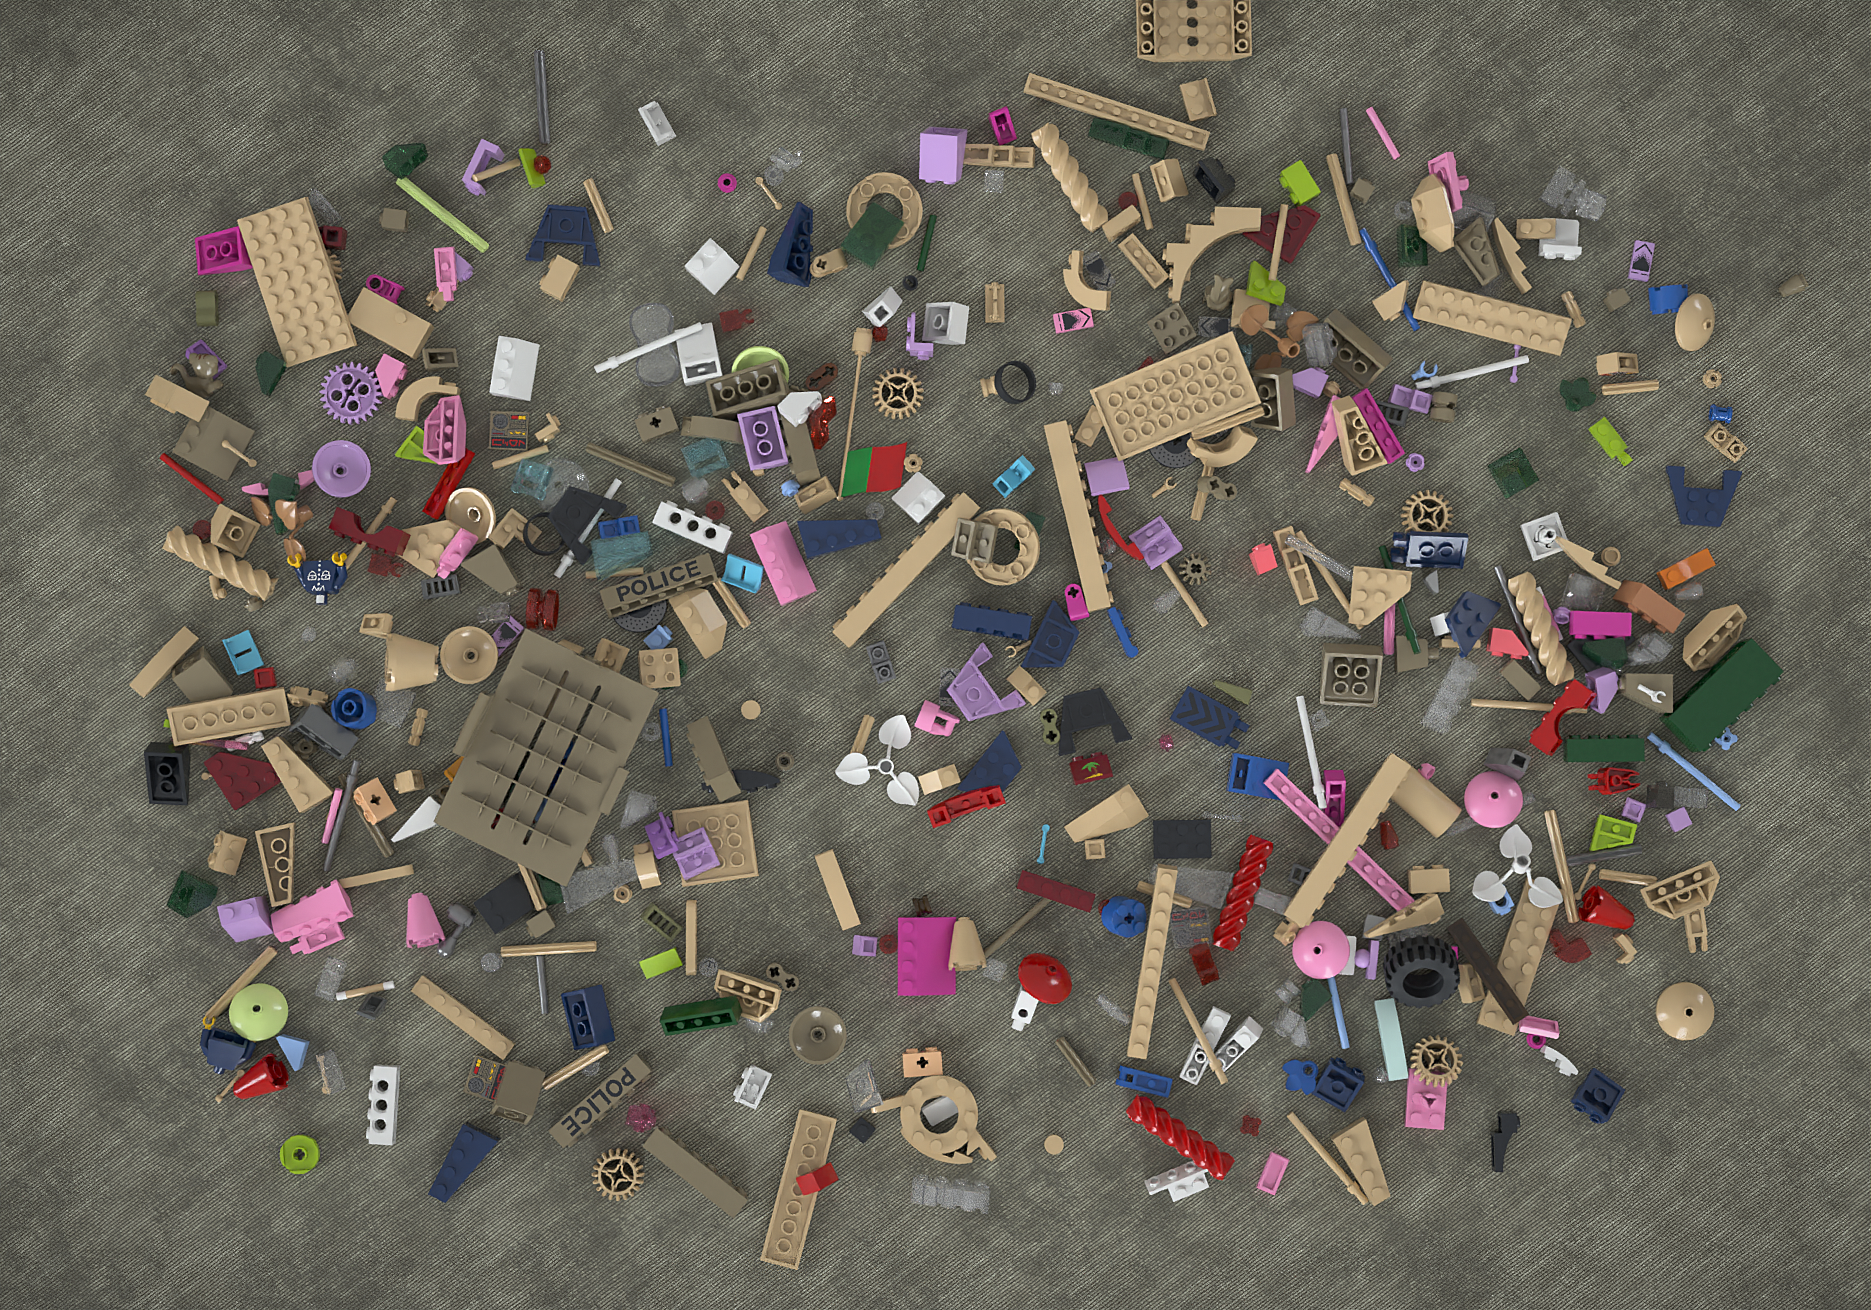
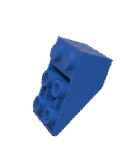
M1232 753L1226 791L1281 800L1263 782L1275 769H1278L1287 777L1289 763Z

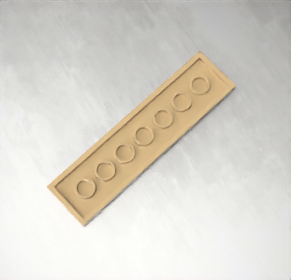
M1426 280L1422 281L1413 311V318L1559 356H1561L1572 321L1569 317Z
M1527 877L1496 967L1523 1006H1525L1559 904L1547 908L1535 906L1528 897V891L1531 886ZM1488 989L1476 1023L1514 1036L1519 1022L1514 1025L1511 1023Z
M804 1109L799 1110L761 1261L798 1270L818 1191L803 1196L796 1177L826 1163L837 1118Z

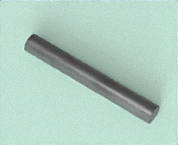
M539 955L536 956L540 1005L541 1014L549 1013L544 957Z

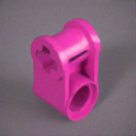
M376 274L369 276L366 280V286L370 291L396 305L401 291L405 290L403 286ZM380 280L379 288L373 289L371 286L372 282Z
M1077 584L1068 585L1065 589V597L1071 622L1090 617L1080 586ZM1071 587L1079 590L1075 598L1072 595H1068Z

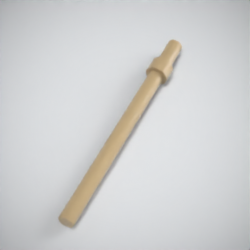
M1302 530L1295 535L1302 544L1303 551L1310 556L1349 615L1350 602L1314 550L1315 546L1313 543L1308 541ZM1355 624L1358 630L1365 626L1361 624Z
M1471 699V706L1539 711H1551L1554 707L1553 704ZM1575 708L1567 711L1565 714H1586L1587 709Z
M1176 978L1169 980V984L1210 1061L1209 1066L1213 1072L1215 1071L1221 1085L1227 1083L1228 1079L1222 1070L1223 1065L1220 1059L1217 1060Z
M1290 1112L1287 1118L1345 1183L1346 1189L1351 1194H1354L1363 1205L1366 1204L1369 1199L1359 1189L1360 1186L1356 1181L1350 1179L1293 1112Z

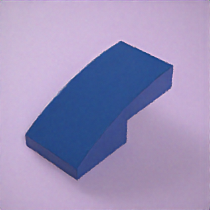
M637 515L597 523L601 542L641 534Z

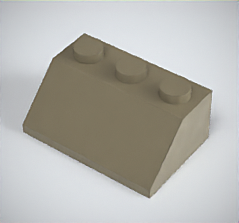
M1274 367L1249 370L1262 402L1250 407V409L1262 406L1264 410V416L1251 420V427L1283 431L1295 425L1292 369Z

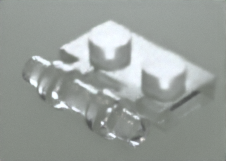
M1559 166L1539 200L1554 209L1559 203L1562 204L1563 208L1560 213L1567 216L1568 212L1573 210L1578 196H1581L1584 192L1583 188L1586 182L1580 179L1577 184L1573 183L1572 181L1576 175ZM1567 189H1570L1572 193L1567 199L1564 197Z

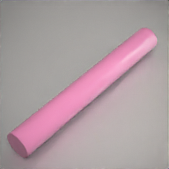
M1373 107L1368 108L1366 112L1394 160L1399 158L1398 150Z
M335 788L321 841L325 844H329L343 791L340 788Z

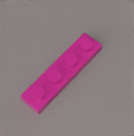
M1368 388L1361 390L1351 397L1359 408L1387 464L1394 462L1405 454Z

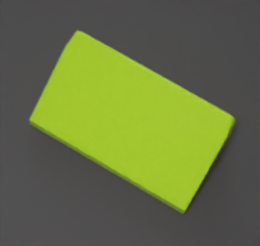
M520 148L518 152L531 188L534 189L545 185L546 182L535 150Z
M676 947L639 961L646 979L683 965Z

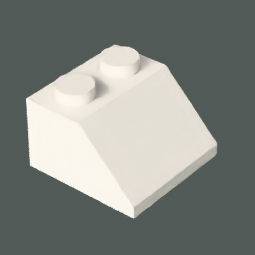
M711 238L685 265L686 270L713 295L740 268Z
M955 302L926 303L922 341L949 345L965 344L969 306Z
M916 472L891 499L919 525L945 499V495L920 472Z

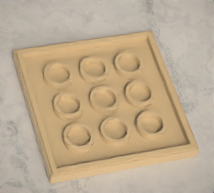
M749 800L672 811L674 830L678 838L704 827L720 862V865L687 880L683 878L681 873L682 887L759 876Z

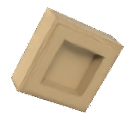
M1104 839L1085 840L1086 859L1105 858Z

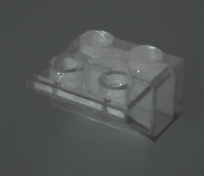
M1655 632L1645 634L1644 636L1641 635L1635 642L1637 645L1633 651L1630 650L1625 655L1624 660L1626 661L1623 663V666L1630 667L1662 662L1673 646Z
M1282 1005L1271 1023L1275 1027L1273 1031L1284 1038L1287 1035L1290 1036L1291 1039L1289 1041L1300 1048L1303 1046L1309 1048L1310 1041L1304 1017Z

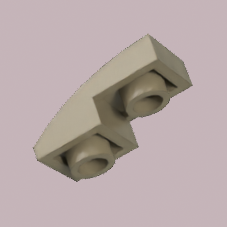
M1511 659L1499 671L1528 701L1542 688L1514 659Z

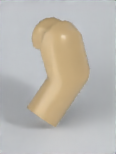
M214 575L209 576L213 597L217 600L225 598L227 592L224 588H221L219 578Z

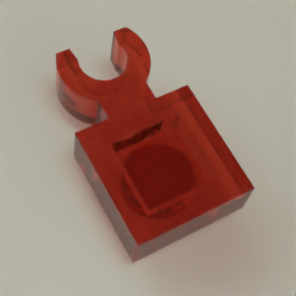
M738 309L719 313L723 333L742 329L741 323L753 324L754 319H746V315L751 314L752 310L746 309L742 314H739Z
M372 553L367 572L385 577L388 576V572H391L393 576L400 578L402 575L397 574L395 569L397 567L404 568V565L401 563L391 564L392 558Z

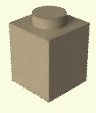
M384 208L383 213H380L379 223L382 224L381 227L384 230L408 233L410 214L406 210Z
M548 909L526 922L528 933L531 937L535 936V938L558 926Z

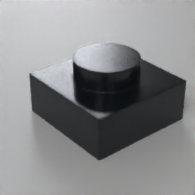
M861 1116L849 1132L864 1144L876 1128Z

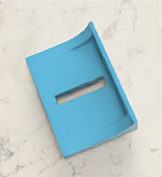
M728 554L725 573L721 581L756 593L761 587L764 566ZM746 566L745 576L742 579L743 568Z
M249 630L222 640L237 675L241 676L264 665ZM247 649H252L251 652L236 658L235 656Z

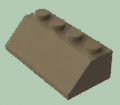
M1336 308L1306 341L1308 345L1360 390L1368 388L1393 359Z
M778 359L705 381L713 416L724 420L738 418L737 414L776 406L790 394L787 380Z

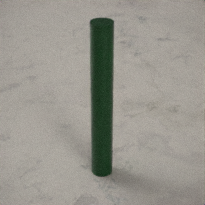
M935 215L929 216L917 271L924 272L937 219Z

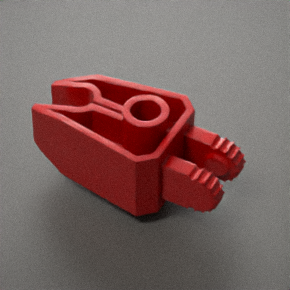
M1600 768L1596 774H1587L1590 779L1598 778V785L1588 786V789L1598 790L1602 795L1632 790L1638 787L1640 783H1630L1629 780L1625 779H1629L1630 776L1639 775V773L1628 769Z

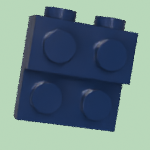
M1331 1057L1311 1094L1346 1112L1364 1084L1365 1076L1361 1069L1357 1067L1352 1069L1346 1066V1062L1343 1059Z
M1592 1068L1583 1084L1577 1088L1570 1102L1574 1104L1573 1107L1577 1111L1589 1114L1592 1122L1603 1124L1609 1121L1625 1089L1596 1068Z

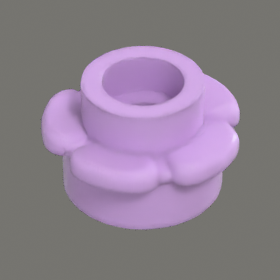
M1412 453L1406 459V466L1409 467L1410 471L1417 472L1424 468V457L1421 454Z
M1566 607L1555 609L1553 611L1555 622L1559 624L1568 623L1571 611Z

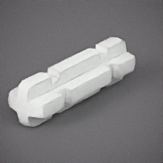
M262 731L252 732L253 734L249 733L235 738V740L227 741L226 747L228 751H234L237 748L253 744L254 741L263 740L264 735Z

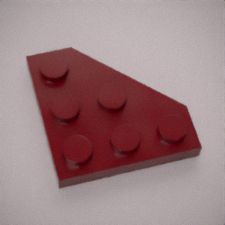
M1306 205L1288 210L1280 259L1291 265L1321 216L1319 213ZM1280 211L1261 216L1260 231L1243 232L1242 236L1273 254Z
M219 752L203 762L234 811L281 782L270 762L225 752Z

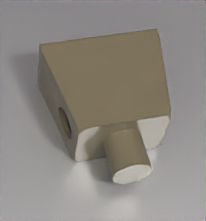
M1394 636L1395 673L1428 667V659L1439 658L1438 648H1428V641L1426 639L1417 638L1421 653L1414 655L1410 641H1407L1406 636Z

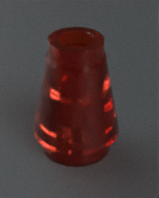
M1391 821L1379 823L1381 846L1384 847V850L1399 847L1398 842L1400 840Z

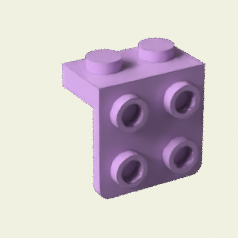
M912 312L911 317L907 319V332H911V336H907L906 351H910V356L918 357L919 360H929V357H933V343H915L916 314Z

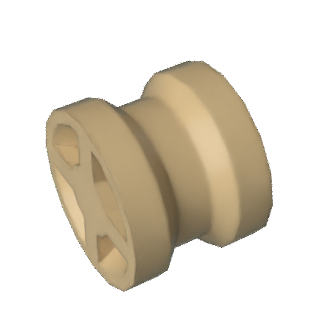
M995 375L991 376L990 379H980L984 398L988 397L989 394H998L994 385Z

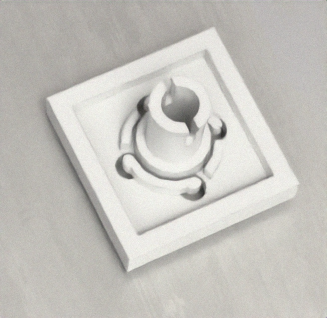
M1557 512L1520 525L1533 561L1563 551L1554 540L1556 536L1568 540Z

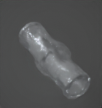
M1101 993L1095 1000V1003L1107 1011L1110 1017L1113 1016L1124 1027L1132 1019V1016L1122 1010L1117 1002L1111 1001L1104 993Z

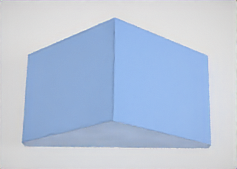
M285 1034L276 1037L294 1071L301 1069L310 1041Z

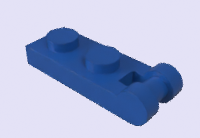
M1115 607L1108 609L1107 613L1127 657H1135L1138 654V649L1132 646L1129 640L1132 636L1128 627L1124 628L1121 622L1124 618L1120 609L1116 610Z
M1120 1065V1075L1116 1079V1085L1169 1097L1172 1078ZM1128 1074L1133 1075L1132 1082L1126 1081Z

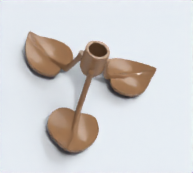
M1261 304L1248 307L1241 316L1240 324L1242 330L1248 335H1255L1260 328L1278 341V349L1280 351L1272 352L1271 356L1269 354L1262 355L1255 363L1254 370L1280 368L1282 363L1280 356L1296 357L1300 351L1297 341L1302 340L1319 319L1307 311L1294 312L1286 322L1288 338L1280 339L1262 326L1268 319L1267 308Z
M251 497L252 510L260 524L268 526L271 524L270 519L281 518L285 526L293 530L289 538L284 539V548L288 557L292 555L295 561H297L295 555L299 553L302 556L300 564H303V561H306V553L303 545L294 538V535L300 528L304 527V522L313 518L311 509L307 505L297 509V502L279 499L275 502L277 515H272L266 502L258 497Z

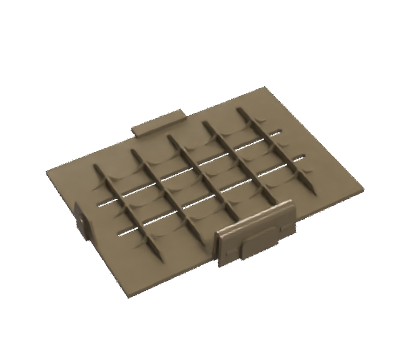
M525 628L495 693L488 694L489 690L480 692L475 705L472 706L461 728L460 736L452 752L464 758L433 822L567 887L601 814L604 813L609 816L630 771L624 769V766L655 704L659 692L601 665V661L587 654L584 657ZM568 670L569 674L567 676V679L563 687L559 686V683L565 671ZM601 686V690L594 703L591 699L597 687ZM557 688L561 689L548 718H545L544 715ZM590 703L593 707L580 734L576 733L577 728ZM543 719L546 723L532 750L529 746ZM574 735L578 736L565 765H562L561 762ZM527 751H529L531 754L518 781H516L514 778ZM560 766L563 770L550 797H548L546 793ZM513 782L516 784L502 813L499 809ZM544 798H546L548 801L535 828H533L531 825ZM497 814L501 815L495 829H492L491 826ZM530 829L533 832L528 843L525 845L523 842Z

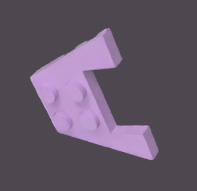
M984 643L978 646L947 689L968 721L1022 707L1026 704L1017 690L1000 700L981 674L978 667L993 657Z

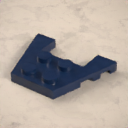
M548 204L525 260L544 262L545 243L584 245L582 264L600 267L601 263L587 208Z
M1666 466V473L1669 476V484L1673 491L1680 525L1720 527L1742 471L1723 470L1722 490L1684 487L1685 467Z

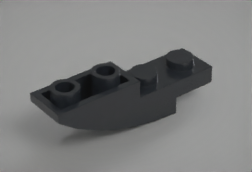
M740 769L732 770L736 783H741L742 790H747V793L756 792L758 787L765 786L766 789L776 788L777 783H781L779 778L763 772ZM705 782L701 783L703 791L707 790L708 793L714 792L711 785L707 786Z

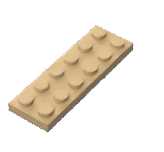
M284 687L167 707L174 746L291 725Z

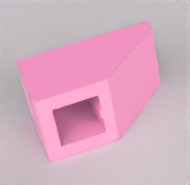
M385 353L375 371L383 396L391 400L398 393V384L400 380L405 379L408 373V366Z

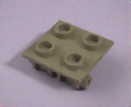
M1178 302L1147 321L1166 355L1185 342L1194 339L1197 335Z

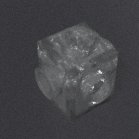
M1585 189L1582 195H1578L1576 198V215L1597 222L1605 210L1607 196Z

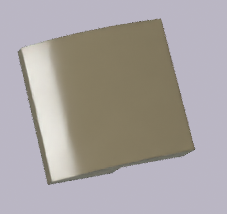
M958 518L951 555L987 564L992 563L999 526L971 519Z

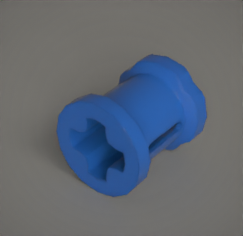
M1712 404L1709 411V421L1720 420L1729 424L1732 419V407H1716L1715 404Z

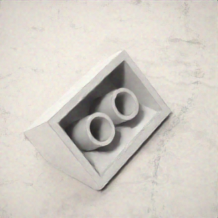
M499 336L489 392L494 396L530 401L540 345L517 338Z

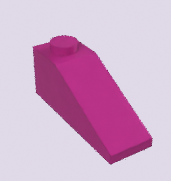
M1323 770V785L1326 792L1324 796L1327 808L1323 809V813L1340 828L1344 822L1346 779L1343 770Z

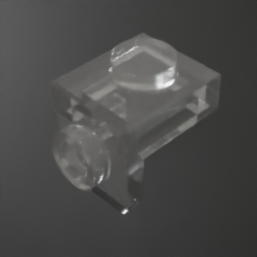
M780 147L771 155L770 160L788 173L793 168L797 169L801 164L803 151L799 150L795 155H792L786 149Z

